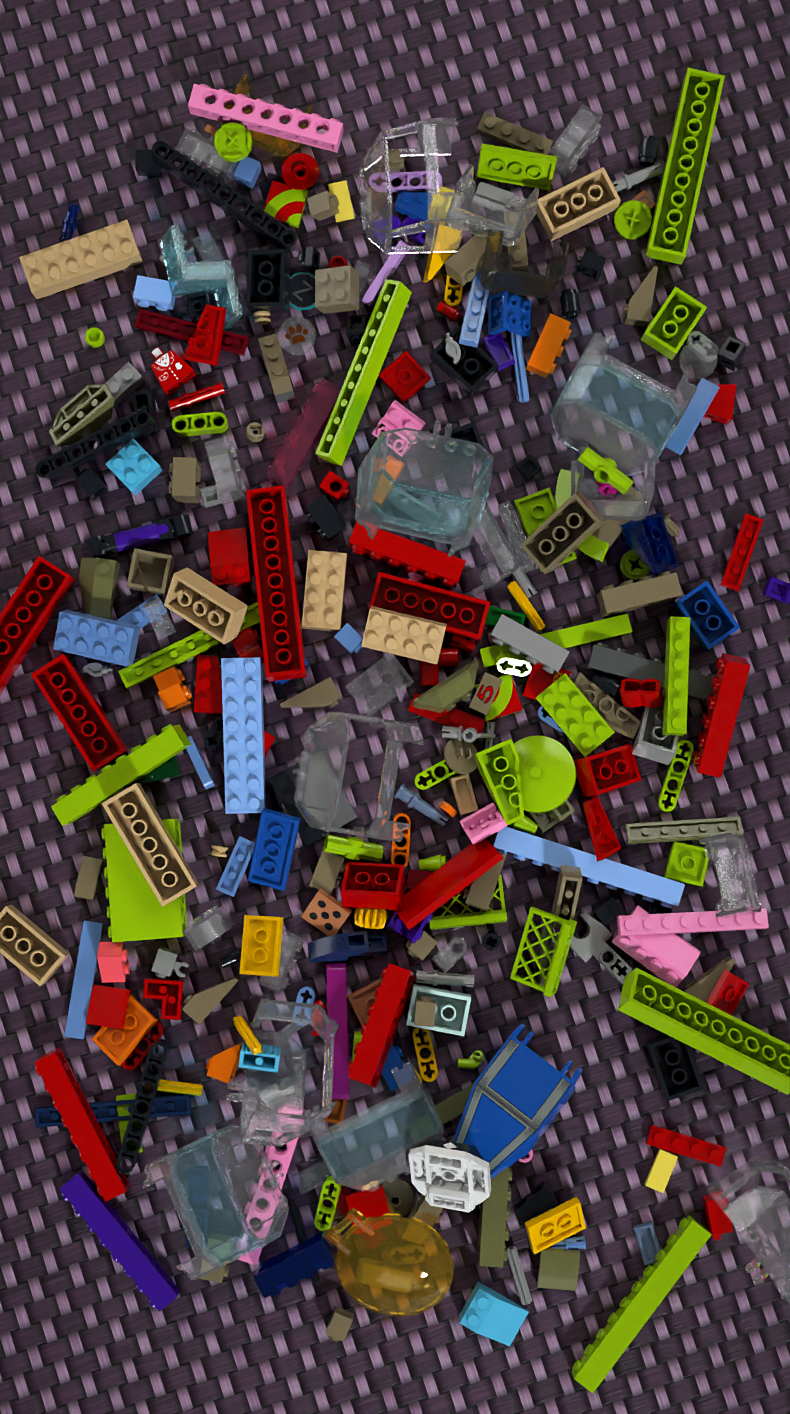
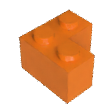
M172 667L153 676L165 710L172 712L192 703L190 700L193 697L189 687L184 686L182 681L185 678L180 669L177 670L176 667Z

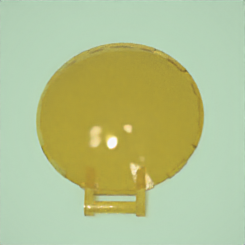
M352 1208L340 1223L325 1233L327 1239L338 1247L336 1269L344 1289L356 1302L376 1313L388 1316H411L425 1312L438 1304L451 1286L454 1263L449 1247L435 1229L421 1220L413 1217L412 1219L400 1217V1214H384L382 1217L373 1218L371 1216L366 1218L357 1209ZM352 1222L355 1223V1224H354L347 1232H345L343 1235L340 1234V1233H341L348 1225H350Z

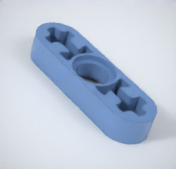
M191 735L187 738L192 745L186 749L203 786L207 790L215 786V783Z

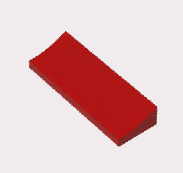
M486 838L474 845L470 844L441 866V868L404 894L401 910H395V912L410 930L504 858Z

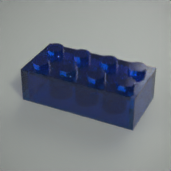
M329 1230L321 1231L259 1264L253 1278L264 1298L271 1296V1298L281 1293V1289L285 1287L292 1288L299 1283L298 1280L304 1277L305 1279L313 1277L316 1271L321 1268L323 1270L330 1268L334 1264L338 1248Z

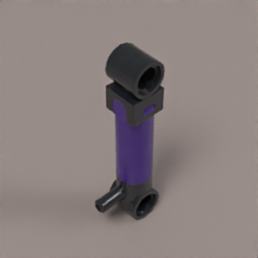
M184 514L106 536H94L88 538L87 543L91 558H103L112 553L160 541L164 543L176 540V538H184L192 535L193 530L189 515Z

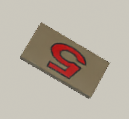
M485 672L469 708L487 715L502 680Z

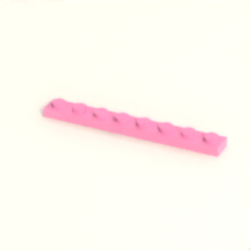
M766 909L624 915L617 917L619 936L769 928Z

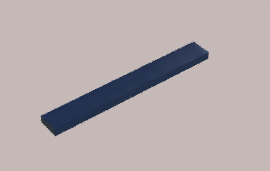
M191 1095L156 1096L150 1118L191 1114ZM135 1099L88 1103L98 1122L129 1120L130 1115L118 1116L117 1105L134 1104ZM140 1102V1103H139V1107H140L141 1109H143V1110L148 1109V1106H147L146 1103H144V1102ZM54 1105L35 1107L36 1128L63 1126L62 1116L59 1110L55 1109ZM133 1105L128 1108L129 1113L132 1112Z

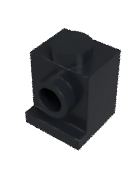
M585 251L583 257H578L575 267L579 268L578 271L584 276H594L595 281H598L606 257Z
M205 291L186 294L192 322L198 323L206 304L208 305Z
M729 336L717 353V364L734 371L746 351V343L738 338Z

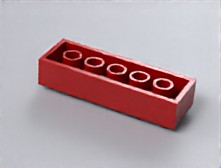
M356 521L349 540V547L355 554L361 556L363 553L370 555V559L377 562L381 560L388 562L387 565L396 569L399 566L403 567L407 573L422 574L424 579L432 582L434 580L441 581V585L448 588L457 587L466 562L464 559L360 521Z
M379 572L369 610L371 606L445 623L447 624L445 632L480 641L490 602Z
M63 653L31 674L93 772H99L120 756L130 752L68 655Z
M722 653L721 658H718L716 662V669L718 671L716 677L713 676L712 695L707 697V714L704 713L702 716L701 724L703 729L697 736V743L699 745L692 755V761H694V766L698 773L721 778L750 670V664L746 658Z
M390 963L388 967H384L381 975L383 979L382 984L377 986L374 997H376L374 1005L371 1004L368 1010L369 1020L367 1024L364 1023L361 1030V1035H363L361 1042H357L354 1049L356 1056L347 1068L348 1078L373 1088L377 1087L416 977L410 970Z

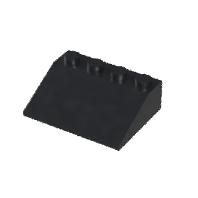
M321 751L269 778L288 814L301 818L298 832L306 846L357 818L354 809Z

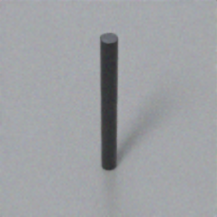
M296 1204L289 1206L313 1283L318 1282L320 1277Z

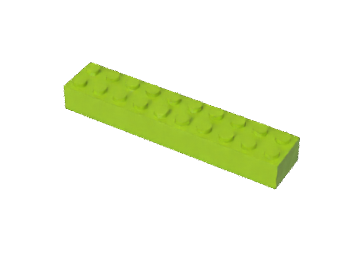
M688 68L686 71L645 257L680 265L686 257L725 78L724 75Z
M635 968L625 977L617 1010L787 1095L790 1094L789 1044L638 968Z

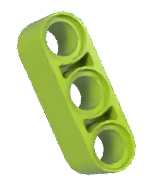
M221 412L176 416L172 421V428L180 437L223 433L229 426L226 416ZM217 419L224 420V423L221 426H216L214 424ZM198 421L205 422L202 428L196 427ZM179 423H186V427L183 430L177 429Z

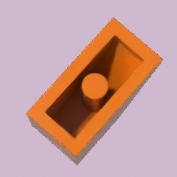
M239 1043L210 1058L206 1065V1069H208L206 1075L225 1083L232 1082L239 1064L243 1043Z

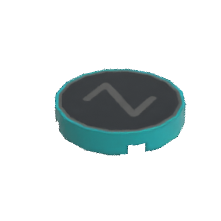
M300 272L290 277L289 305L292 308L302 311L315 307V276Z

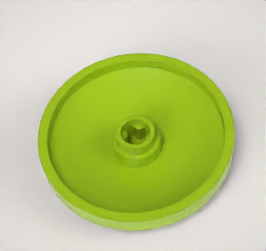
M529 736L515 742L514 746L519 756L524 811L543 813L562 805L571 795L576 782V767L569 751L558 741L546 736Z

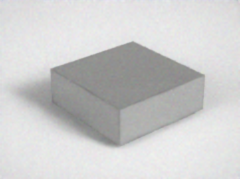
M218 484L200 489L205 508L223 503Z

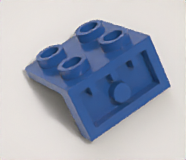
M507 291L489 296L488 334L495 335L509 331L526 338L530 337L531 301Z

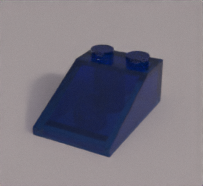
M661 512L640 517L621 525L627 544L654 574L680 566Z

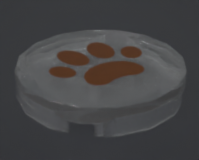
M291 317L280 326L278 338L281 347L292 355H303L309 352L315 344L316 333L312 323L307 319Z

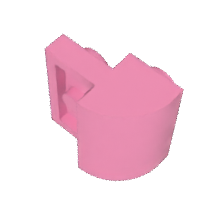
M395 400L384 417L380 419L372 434L403 456L419 436L418 434L426 423Z
M493 802L459 821L473 845L507 826Z

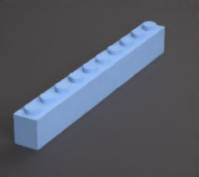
M504 827L499 832H496L493 846L501 854H507L508 851L514 853V858L525 861V858L533 860L532 864L542 867L545 863L551 865L550 869L560 872L561 865L580 867L582 876L588 877V882L598 885L599 881L606 883L605 887L617 891V887L625 889L624 893L635 896L638 893L643 895L642 899L654 902V899L662 901L661 905L672 908L673 905L679 906L685 886L683 883L608 859L597 862L596 855L509 827Z

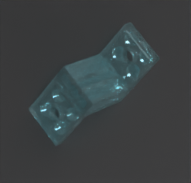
M171 225L160 240L172 296L203 291L206 294L215 293L217 306L227 308L223 330L230 329L243 314V307L238 298L239 289L235 285L234 280L235 271L231 267L230 260L187 262L188 255L183 247V234L180 232L179 225Z

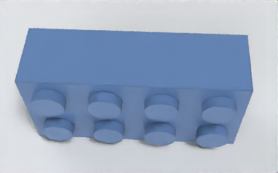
M64 610L59 613L53 649L127 667L134 664L140 626L72 610Z

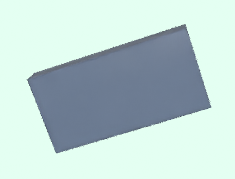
M652 1221L633 1226L644 1265L655 1263L657 1261L655 1256L660 1251Z

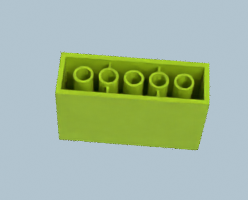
M180 818L163 819V824L182 854ZM104 824L102 839L105 840L106 848H103V858L107 860L104 876L105 879H108L106 898L109 899L110 904L107 907V917L111 918V926L108 927L109 938H112V942L184 937L188 934L185 894L162 907L114 824Z

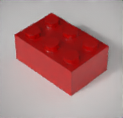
M346 862L340 891L343 907L401 910L406 882L404 865Z

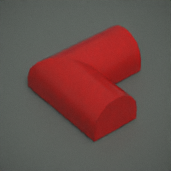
M441 648L437 664L420 661V686H436L439 684V667H458V648Z
M144 978L143 998L162 999L161 1019L181 1020L184 980Z

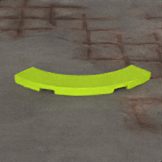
M564 469L560 470L556 485V510L576 493L577 482L580 476L578 473ZM591 535L578 549L591 558L603 562L609 544Z

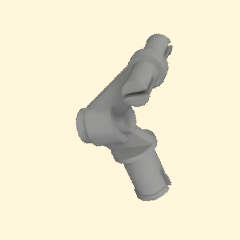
M487 721L486 733H478L472 727L463 731V726L459 728L443 725L442 731L447 732L442 733V738H454L462 741L463 738L466 742H473L477 738H486V749L493 746V738L496 735L494 733L495 722Z

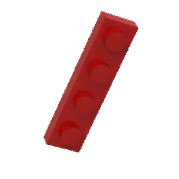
M747 513L744 514L720 586L736 592L739 591L764 519Z
M414 693L408 708L409 712L446 726L459 728L463 726V731L472 727L478 733L482 732L486 720L456 708L448 712L444 710L441 713L414 708L412 706L413 700L420 696V694Z
M653 1124L650 1125L645 1142L647 1145L720 1167L722 1166L727 1149L725 1146Z

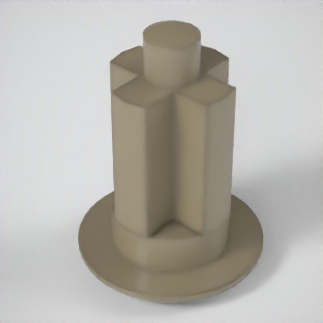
M671 514L666 515L657 526L661 525L671 537L674 535L679 537L680 533L678 531L680 528L669 518Z

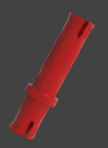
M222 382L189 394L186 392L183 394L184 396L168 400L171 412L185 407L191 408L193 404L225 394Z

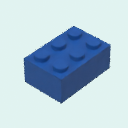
M705 581L672 604V607L680 617H690V632L704 652L740 628L708 581Z

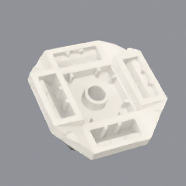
M432 1138L420 1147L410 1149L408 1157L411 1182L425 1196V1200L430 1206L469 1213L476 1205L482 1203L490 1196L491 1178L489 1162L484 1161L476 1146Z

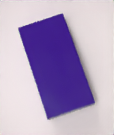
M501 333L489 334L482 338V342L490 357L499 365L498 371L515 364V359Z

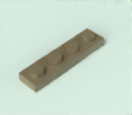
M484 112L477 128L478 133L523 151L548 155L553 141L486 112Z

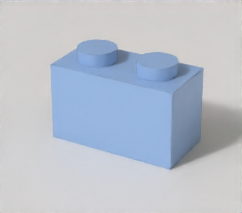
M137 275L133 298L141 307L148 308L149 306H154L161 311L173 310L177 286L172 281Z

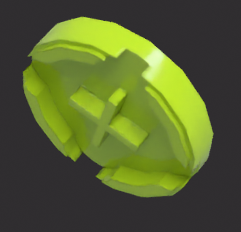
M236 122L225 123L215 133V150L222 159L229 162H238L246 158L251 152L253 144L251 133L244 125Z
M630 200L620 205L614 217V225L620 236L633 240L645 235L652 221V215L647 205L636 200Z

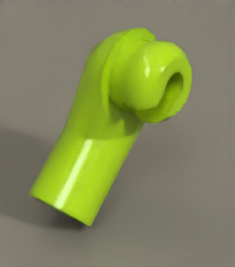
M474 1051L468 1059L458 1058L457 1068H477L484 1060L482 1051Z

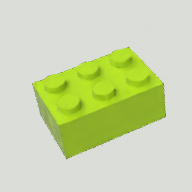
M675 286L643 334L641 341L673 360L707 307Z

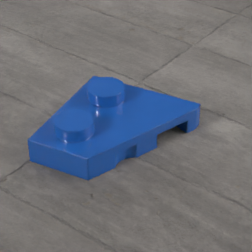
M399 191L395 203L396 211L406 214L414 220L418 218L423 221L424 225L429 226L436 194Z

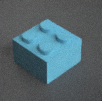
M135 439L129 441L105 464L135 496L162 471L160 465Z

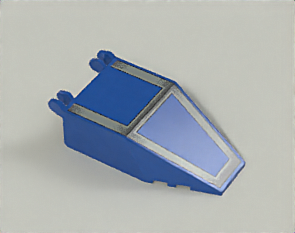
M520 1024L512 1032L475 1081L452 1141L476 1146L484 1161L489 1162L491 1179L529 1154L574 1093L575 1084L583 1071L579 1067L571 1079H569L565 1074L572 1067L573 1062L571 1060L566 1063L560 1072L528 1048L527 1044L535 1034L533 1031H530L523 1042H520L517 1038L524 1031V1024Z

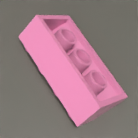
M637 906L630 915L649 913L640 906ZM617 929L612 939V943L674 987H677L687 976L701 951L678 934L619 936Z

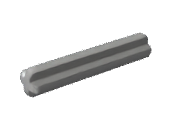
M510 1246L507 1247V1259L522 1305H528L532 1302L521 1261L517 1248Z

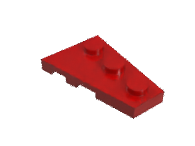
M206 304L197 323L193 337H190L189 345L181 356L182 359L218 366L227 308Z
M198 655L194 712L223 714L222 672L217 656Z
M596 796L584 802L583 807L598 862L620 850L621 846L601 801Z

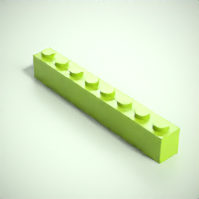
M172 724L167 725L161 729L163 733L158 736L154 734L147 738L146 744L143 746L140 744L132 748L131 754L120 756L115 760L116 764L105 766L100 770L101 774L90 776L85 780L86 784L83 786L79 784L70 790L72 793L66 796L64 794L56 799L57 803L52 805L51 808L61 825L65 826L73 823L192 745L180 724L172 726Z

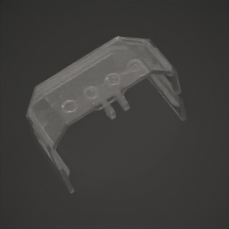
M455 117L427 118L381 131L363 158L362 167H359V179H363V184H360V196H364L360 199L362 230H366V238L386 254L457 252L459 250L464 223V211H460V201H464V192L441 193L438 155H451L454 129L459 123ZM418 133L417 148L388 149L387 139ZM388 150H400V156H424L427 185L426 221L392 230V198ZM426 232L423 246L391 247L392 238Z
M328 712L308 727L304 734V751L301 753V758H295V762L302 764L301 769H294L293 774H298L297 780L299 782L298 790L295 791L294 795L295 805L308 825L325 831L401 842L403 830H408L411 824L389 820L402 742L424 745L423 740L418 738L420 732L419 725L344 712ZM348 719L370 723V727L385 728L387 736L376 814L369 829L354 826L353 829L330 826L338 813L350 739Z
M269 999L260 1000L250 1029L262 1045L280 1046L281 1055L278 1073L244 1068L243 1082L230 1081L227 1083L228 1089H242V1094L229 1093L226 1096V1099L229 1101H242L240 1117L241 1143L282 1147L293 1139L311 1131L331 1114L336 1105V1102H332L334 1036L339 1025L326 1015V1011L321 1005ZM262 1019L291 1022L279 1032L258 1030ZM308 1024L325 1041L322 1110L314 1116L303 1115L306 1052L290 1036Z
M753 1157L710 1188L708 1193L723 1210L756 1256L755 1259L745 1266L746 1272H753L760 1264L764 1267L753 1276V1282L758 1284L769 1275L774 1281V1286L790 1305V1199L783 1190L758 1186L760 1175L763 1171L785 1175L790 1182V1170L781 1161ZM747 1184V1191L730 1204L725 1202L727 1197Z

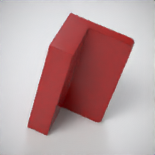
M722 1192L702 1196L708 1229L712 1234L711 1238L719 1240L721 1239V1234L733 1232L726 1194Z

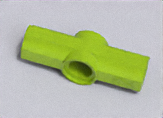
M586 447L577 459L594 472V477L598 482L609 483L623 495L634 482L617 469V464L613 459L602 458L589 447Z
M329 834L324 839L323 850L325 852L340 854L352 860L365 859L380 862L383 857V846L380 844L364 842L360 838L351 836L344 838Z

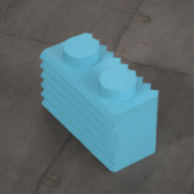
M245 1041L243 1042L238 1067L278 1073L281 1055L280 1046L273 1047V1045L263 1044L261 1047L262 1052L254 1055Z

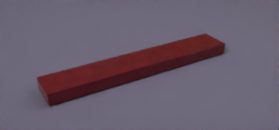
M139 308L135 328L188 342L195 333L197 323ZM223 330L220 350L245 356L249 337Z

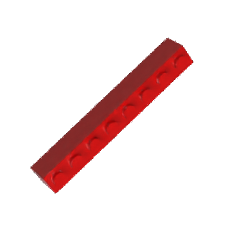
M59 1047L40 1056L34 1062L35 1070L39 1076L41 1075L45 1090L51 1094L53 1105L56 1110H59L62 1116V1123L70 1132L72 1143L77 1145L80 1151L79 1156L86 1163L90 1178L95 1180L99 1195L106 1202L125 1193L130 1183L126 1175L118 1171L117 1158L61 1048Z

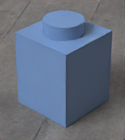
M249 155L241 160L234 173L236 183L252 190L262 170L261 164L256 157Z
M348 623L334 636L350 654L353 652L357 653L362 648L363 637Z

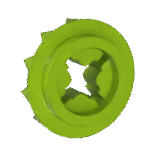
M638 549L626 552L621 558V572L627 578L633 580L645 577L651 567L648 555ZM639 558L638 566L640 568H635L631 571L632 564L630 562H635Z

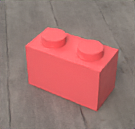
M99 942L97 960L102 983L126 982V975L130 974V962H127L128 951L124 949L123 942Z

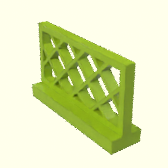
M499 876V888L492 896V899L495 897L500 901L501 910H492L489 907V911L482 912L483 910H480V912L474 913L468 908L470 905L466 906L458 900L460 895L452 897L454 900L448 908L444 905L441 906L445 909L441 916L432 917L429 922L430 930L507 922L502 876ZM455 901L464 907V910L456 915L449 910Z
M531 907L510 979L544 992L543 995L551 998L557 992L577 921L572 919L566 920ZM534 913L540 915L544 923L536 926L533 921ZM553 921L562 924L560 931L556 933L553 932L549 924ZM546 925L550 936L542 938L538 928ZM534 931L539 941L531 944L527 936L529 932ZM552 938L555 948L549 951L544 941ZM540 943L545 953L537 956L532 946ZM529 948L533 959L526 961L522 954L524 950ZM547 955L550 965L547 968H543L539 958ZM535 961L540 971L532 974L528 964ZM524 966L528 974L525 978L516 975L518 968ZM542 973L545 979L544 986L538 984L534 976Z

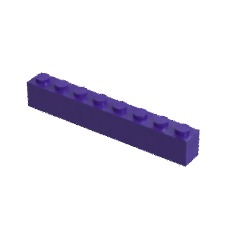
M81 1169L63 1184L60 1190L64 1200L70 1201L74 1206V1212L79 1217H83L87 1228L91 1232H95L99 1237L100 1244L110 1250L113 1260L123 1266L126 1276L132 1277L136 1282L137 1289L141 1293L144 1292L148 1297L149 1304L160 1312L179 1295L180 1289L110 1203L108 1201L105 1202L104 1198L99 1195L97 1187Z

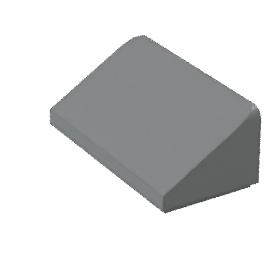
M480 182L473 203L504 214V211H510L515 194Z

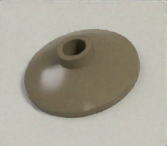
M395 1178L383 1182L391 1218H401L407 1215L414 1205V1192L411 1186L404 1180ZM397 1197L399 1199L398 1203H393L391 1201L392 1198Z

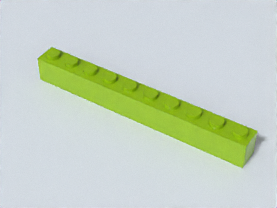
M385 280L315 454L327 463L342 466L412 293L400 281Z
M689 1215L681 1220L677 1232L669 1236L665 1248L656 1254L655 1259L657 1261L645 1268L644 1276L640 1281L634 1283L631 1288L632 1292L628 1297L622 1299L619 1305L620 1308L616 1313L613 1312L610 1315L608 1324L604 1329L601 1328L598 1331L596 1340L592 1345L589 1344L586 1347L581 1360H577L572 1367L573 1378L592 1394L712 1235L706 1227Z

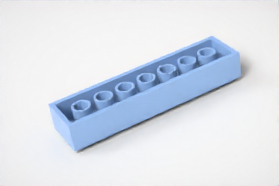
M262 657L221 658L226 814L261 813L263 808L266 809Z

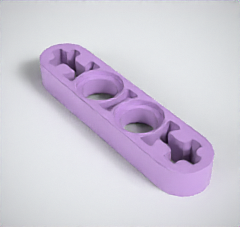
M437 171L375 173L369 179L370 188L375 193L438 191L443 184L442 176ZM415 177L421 180L417 186L410 184L411 179ZM424 177H426V185H424ZM435 177L437 181L435 185H432L431 181ZM395 178H399L402 181L398 187H394L391 184ZM386 179H388L389 187H386ZM377 180H380L381 182L379 184V187H376V185L374 184L377 182Z
M401 240L397 244L365 293L362 302L369 307L374 304L380 295L385 280L391 278L409 249L407 243Z

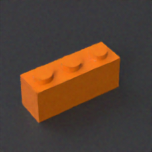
M550 313L529 359L526 370L543 378H547L549 373L553 374L557 365L554 363L556 356H561L564 346H561L563 340H568L572 332L569 329L571 322Z

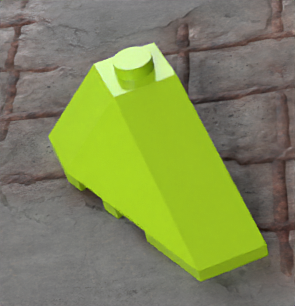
M512 739L472 754L478 770L506 824L509 825L523 819L524 808L521 794L519 756Z

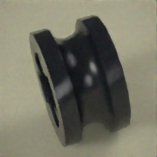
M487 933L482 939V944L487 950L493 951L499 947L500 939L495 933ZM489 936L496 939L493 947L489 944L486 945V940L488 941L487 938Z

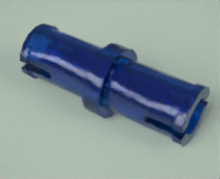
M68 204L65 219L62 220L63 228L59 238L60 242L72 239L74 229L77 228L78 224L76 221L80 207L76 204Z

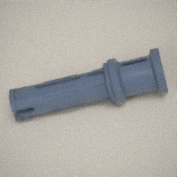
M402 783L394 798H399L407 804L408 808L414 807L441 827H444L446 823L439 818L447 822L449 817L419 798V793H413Z

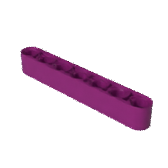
M327 963L330 1099H350L349 1073H347L349 1048L346 963Z

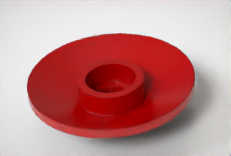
M296 153L289 156L282 166L284 182L295 190L309 189L318 180V163L312 156L305 153ZM302 172L304 173V176L300 177L298 176V173Z

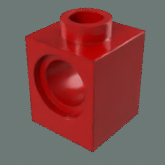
M331 471L328 472L319 486L322 492L338 502L341 498L345 499L350 492L348 489L349 483ZM335 483L341 485V489L337 492L331 490V486Z

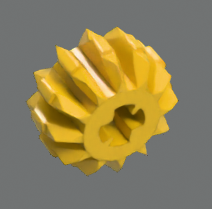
M356 908L354 924L364 928L382 929L387 919L386 910Z

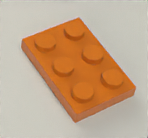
M130 995L124 1029L102 1026L91 1040L116 1065L120 1066L157 1022V1019L133 995Z

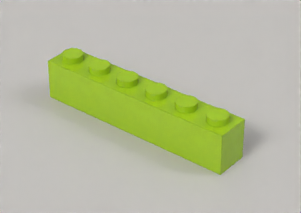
M671 616L666 620L663 735L682 736L687 734L690 617Z

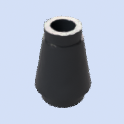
M596 673L592 679V682L609 696H615L621 686L618 679Z

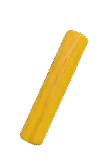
M516 581L509 583L507 588L535 630L538 632L544 629V622Z
M241 1015L234 1017L233 1024L254 1055L261 1053L262 1045Z
M161 1079L158 1091L201 1096L203 1085ZM145 1084L146 1089L153 1090V1086L151 1084Z

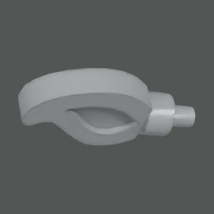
M446 333L445 351L447 355L454 359L453 363L456 364L460 360V346L453 340V337H450L449 333Z
M90 663L82 668L81 673L85 674L88 672L94 677H100L108 673V671H113V668H108V666H103L99 663Z

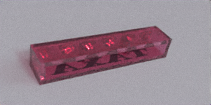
M323 378L320 383L317 382L312 390L314 394L311 399L307 398L305 401L303 413L297 415L293 423L295 427L292 432L288 431L284 438V446L278 448L274 456L276 459L273 465L270 463L265 471L267 481L276 486L284 485L286 491L289 489L331 416L341 388Z

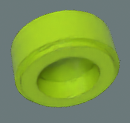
M92 327L86 331L85 340L89 346L98 348L103 345L105 336L99 328Z

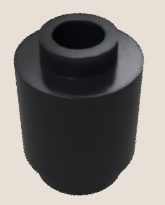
M648 135L641 139L638 154L640 165L652 166L657 161L659 141L655 136Z
M576 289L563 290L560 296L562 315L566 316L567 319L578 317V314L581 313L579 294L576 292Z

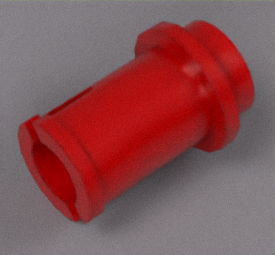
M444 300L436 308V311L448 317L450 322H457L461 316L459 308H453Z
M454 635L450 646L465 650L468 654L473 652L476 642H473V639L467 640Z

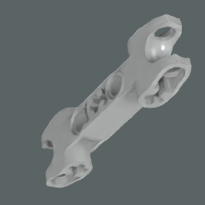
M583 911L580 916L587 925V932L581 938L573 936L570 945L571 949L585 963L594 956L623 986L625 977L633 969L606 943L612 936V933L602 923ZM609 951L611 959L604 962L602 956L605 952ZM616 964L617 966L622 967L624 973H618V969L612 965Z

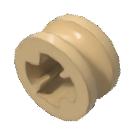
M269 311L253 313V316L256 318L254 324L267 325L271 323V319L268 318L270 316Z
M211 845L213 850L210 852V855L227 857L225 852L228 850V847Z

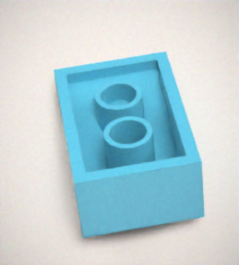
M478 1281L459 1314V1322L477 1334L510 1346L529 1310Z

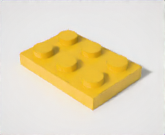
M244 915L240 974L279 977L283 917Z
M577 1197L525 1222L530 1248L534 1254L586 1229L581 1203Z

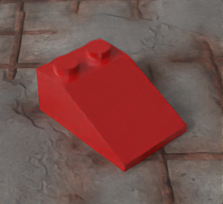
M246 527L208 532L212 583L219 588L253 584Z
M631 743L574 760L583 797L597 796L641 780L635 755L632 754L633 748Z

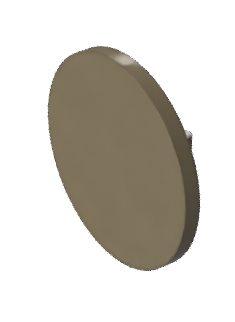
M453 738L447 742L444 747V759L453 771L459 774H469L477 768L472 755L477 753V749L471 742H466L463 738L462 741Z

